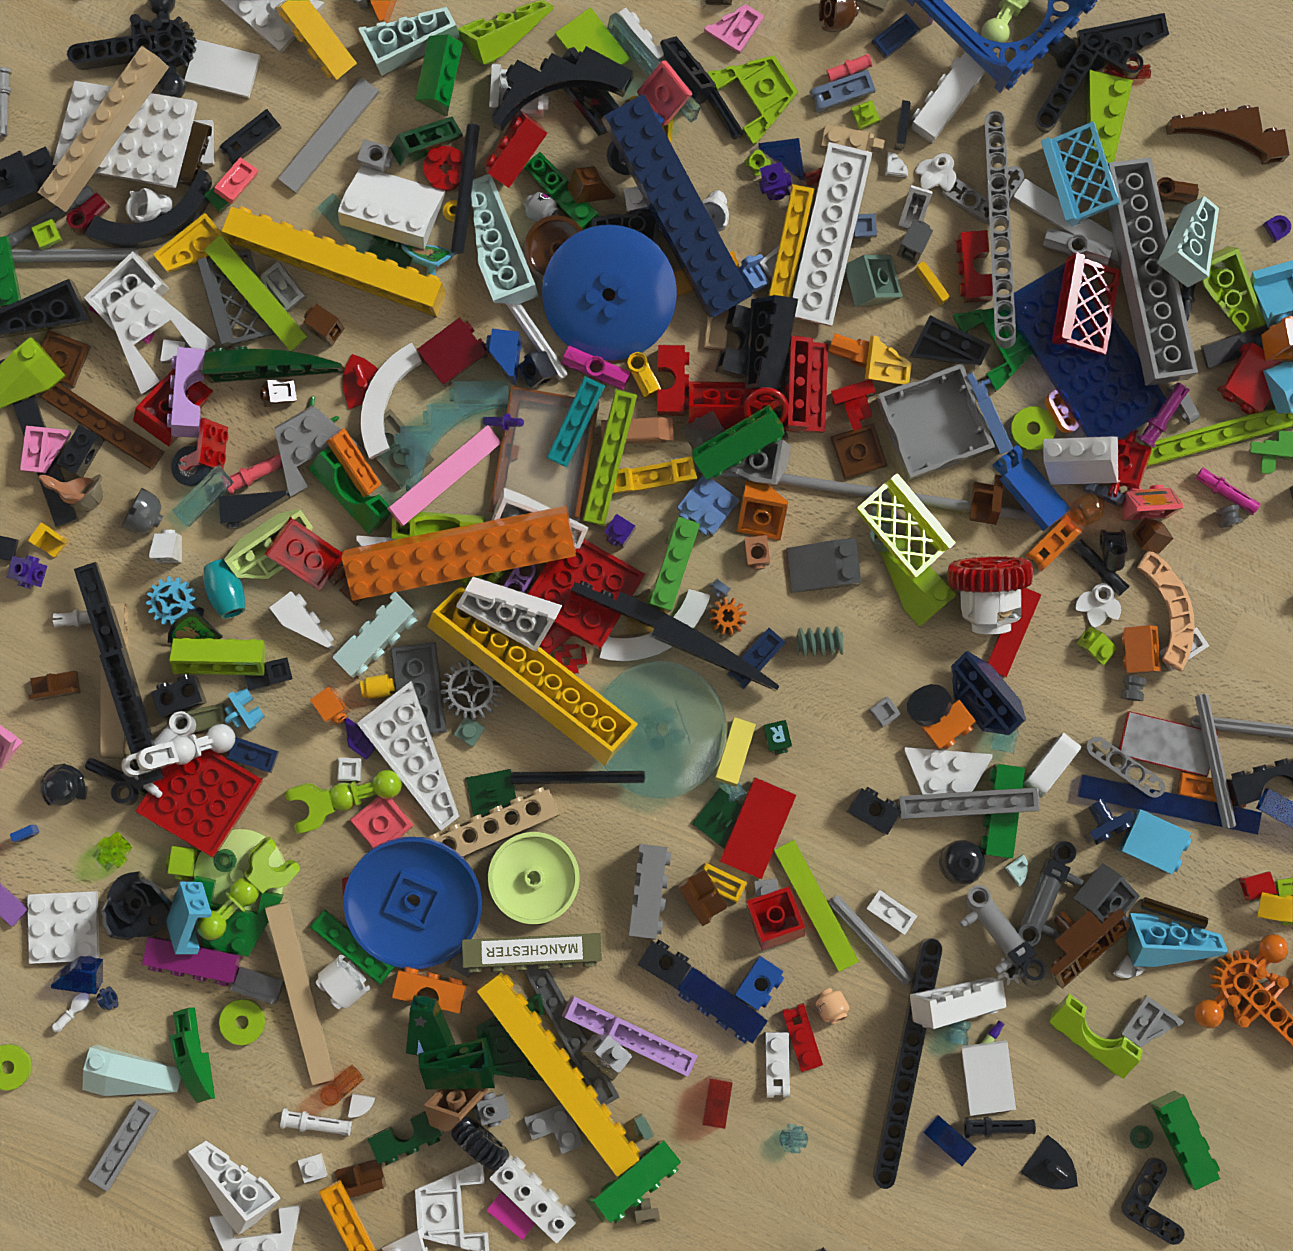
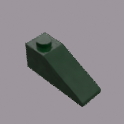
M453 116L398 134L390 149L398 164L403 166L424 158L431 149L446 146L461 138L463 134Z

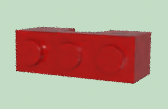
M988 231L961 232L958 239L955 240V251L960 256V261H957V273L962 276V283H959L960 297H964V303L991 301L993 298L992 274H980L973 267L975 259L986 258L990 252Z
M658 345V372H669L675 378V383L672 387L658 389L657 391L658 416H684V409L689 410V396H684L685 387H689V374H685V365H689L690 352H685V345Z

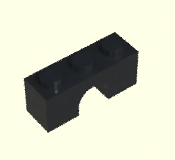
M738 304L729 308L725 329L734 332L738 336L739 345L736 350L731 348L720 350L715 372L737 379L746 377L751 308Z

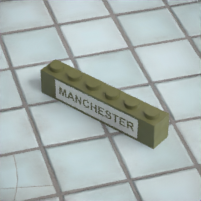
M601 933L462 940L463 969L468 968V973L482 972L481 968L491 967V972L505 971V966H514V970H528V965H537V969H550L551 964H560V968H572L574 963H583V967L597 966L596 962L602 961Z

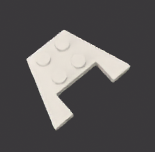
M477 1162L415 1189L417 1228H422L424 1234L422 1238L458 1246L466 1250L489 1251L488 1231L464 1233L461 1185L485 1183L484 1165Z
M301 1205L279 1208L281 1232L235 1238L234 1229L225 1220L223 1215L211 1216L210 1222L223 1251H292Z

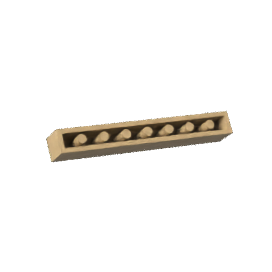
M141 46L38 193L67 212L169 66L158 56Z

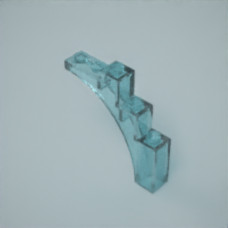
M454 381V388H450V402H454V404H427V411H423V424H427V426H400V433H396V447L400 446L401 453H410V455H405L406 469H410V477H406V491L410 490L422 479L426 462L434 447L453 427L475 414L491 409L508 408V381Z

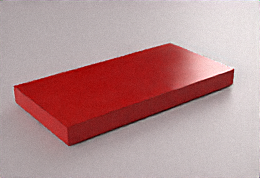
M754 777L719 861L762 879L796 794Z

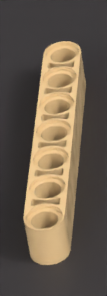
M111 603L128 651L127 603ZM101 663V757L103 759L125 758L128 754V744Z

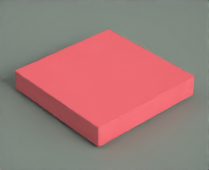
M666 60L660 62L637 91L639 96L645 94L653 111L663 117L664 122L661 123L663 126L672 120L693 95Z
M379 796L350 820L372 848L388 840L402 837L414 826L392 798L384 799Z

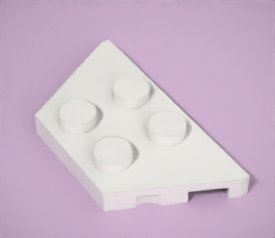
M904 748L905 755L909 760L922 795L972 792L993 755Z

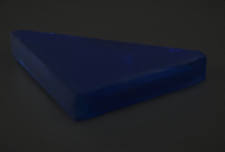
M799 138L758 143V148L777 163L782 162L786 170L798 179L804 180Z

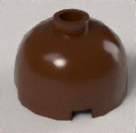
M820 0L819 21L824 20L825 25L822 29L826 32H839L849 28L858 15V4H856V0Z

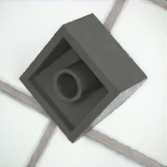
M1102 863L1093 872L1085 885L1079 889L1074 899L1087 912L1090 911L1103 923L1104 918L1110 912H1116L1119 908L1126 914L1140 895L1120 874Z

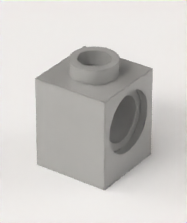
M364 139L357 161L360 166L386 173L387 167L390 168L392 165L393 155H391L392 152L389 146ZM376 153L382 154V157H381L380 160H378V161H373V160H371V158H372V156H373L374 154H376Z

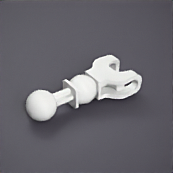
M217 724L208 730L206 736L197 739L195 734L187 737L176 736L170 742L151 746L125 757L122 760V770L128 777H134L174 763L179 765L187 764L192 759L201 756V751L211 749L217 753H224L233 747L235 733L229 726ZM131 760H137L139 770L135 771L130 768Z

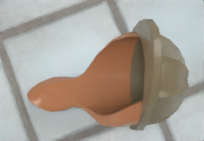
M100 474L93 478L81 477L64 483L48 475H40L38 477L46 488L54 490L64 502L77 510H93L102 502L103 490L100 482L103 477Z

